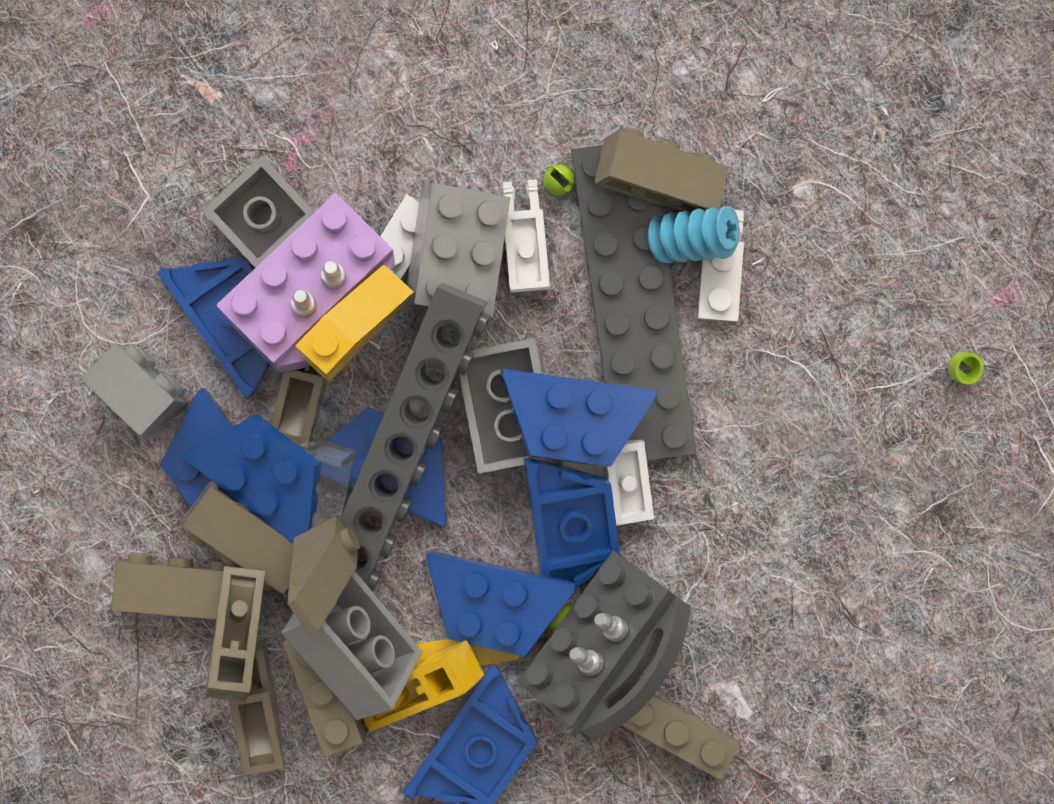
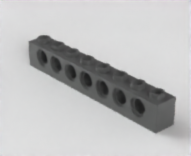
M444 282L438 285L340 519L344 528L350 527L359 540L360 548L367 554V561H357L355 571L372 592H374L382 573L375 570L381 556L386 559L388 558L397 536L390 534L395 521L403 523L412 503V500L405 498L411 484L419 485L426 470L427 464L421 461L427 447L432 450L435 448L443 427L437 425L442 410L450 412L459 390L452 388L457 374L460 373L465 376L473 359L474 352L468 350L473 336L481 338L490 318L489 314L484 313L487 301ZM442 325H455L461 333L460 342L456 344L446 342L441 336ZM426 363H439L444 368L445 378L441 381L430 379L425 372ZM414 399L424 401L429 408V416L424 418L415 416L410 410V401ZM395 438H408L413 444V453L403 454L399 452L395 447ZM381 474L394 476L398 482V489H385L380 483L379 476ZM373 510L379 513L382 517L383 525H370L365 519L364 512Z

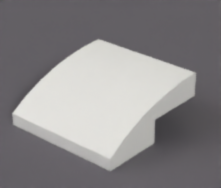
M628 440L611 467L561 461V466L609 479L612 486L616 526L654 519L643 440Z

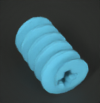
M724 206L720 210L715 207H711L706 211L696 209L692 213L687 210H683L678 214L668 212L663 218L654 216L650 221L648 229L650 250L659 262L666 264L674 261L685 262L687 260L699 261L701 259L728 258L732 256L739 242V220L735 210L730 206Z

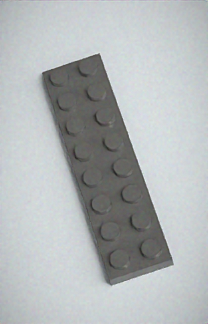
M602 145L571 149L604 383L657 390L656 398L629 438V440L644 441L647 461L697 454L669 263L659 262L652 254L648 242L650 221L654 216L662 218L661 208L659 205L594 184Z

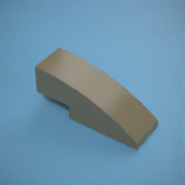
M311 365L302 369L283 372L271 422L272 426L306 452L309 448L328 383Z
M266 639L256 641L250 694L246 702L228 700L244 776L281 770L285 767L277 701Z

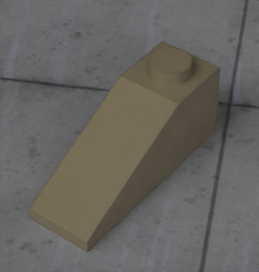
M337 516L294 537L287 604L310 635L319 631L357 568V551L360 549L359 540L350 527L344 528Z
M224 566L205 697L246 702L250 694L265 571Z

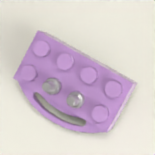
M335 193L216 306L221 315L278 373L302 369L310 366V364L299 355L295 345L325 314L381 266L385 265L394 273L395 258L393 249Z

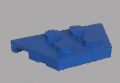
M244 256L218 262H203L193 264L192 266L159 270L157 272L159 277L245 398L249 399L255 393L270 364L221 315L216 305L254 268Z
M510 369L500 370V378L502 383L505 384L512 404L511 410L516 423L520 427L521 438L528 457L611 467L657 396V390Z
M206 388L198 390L160 464L190 506L196 501L210 479L183 459L182 456L185 452L233 427Z
M367 407L315 450L311 456L321 462L320 473L354 488L384 413ZM439 437L433 450L428 447L426 448L421 460L427 464L426 470L418 486L411 484L405 498L412 500L409 512L444 527L447 521L443 445L442 438ZM395 438V447L399 452L403 454L413 453L414 447L408 438ZM381 474L379 476L380 483L385 489H398V482L394 476L390 474Z
M258 414L185 452L182 456L188 463L293 543L294 537L311 529L312 515L317 512L318 496L316 494V486L320 481L321 462Z
M525 458L524 466L540 575L579 583L580 586L592 578V575L600 569L613 550L620 555L611 483L606 477L533 458Z
M434 551L428 552L426 556L448 639L459 642L467 640L468 644L523 657L530 654L539 642L540 637L551 626L559 615L558 613L570 597L576 593L579 583Z
M494 663L489 667L485 676L482 677L405 787L403 794L408 797L420 796L440 799L441 802L455 804L458 802L494 804L537 743V739L498 666Z

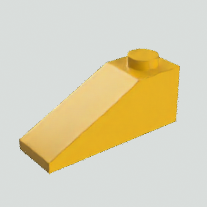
M385 265L381 266L325 314L295 345L299 355L330 382L414 294V291Z
M467 640L418 661L393 710L363 718L369 731H374L461 696L470 690L485 675Z

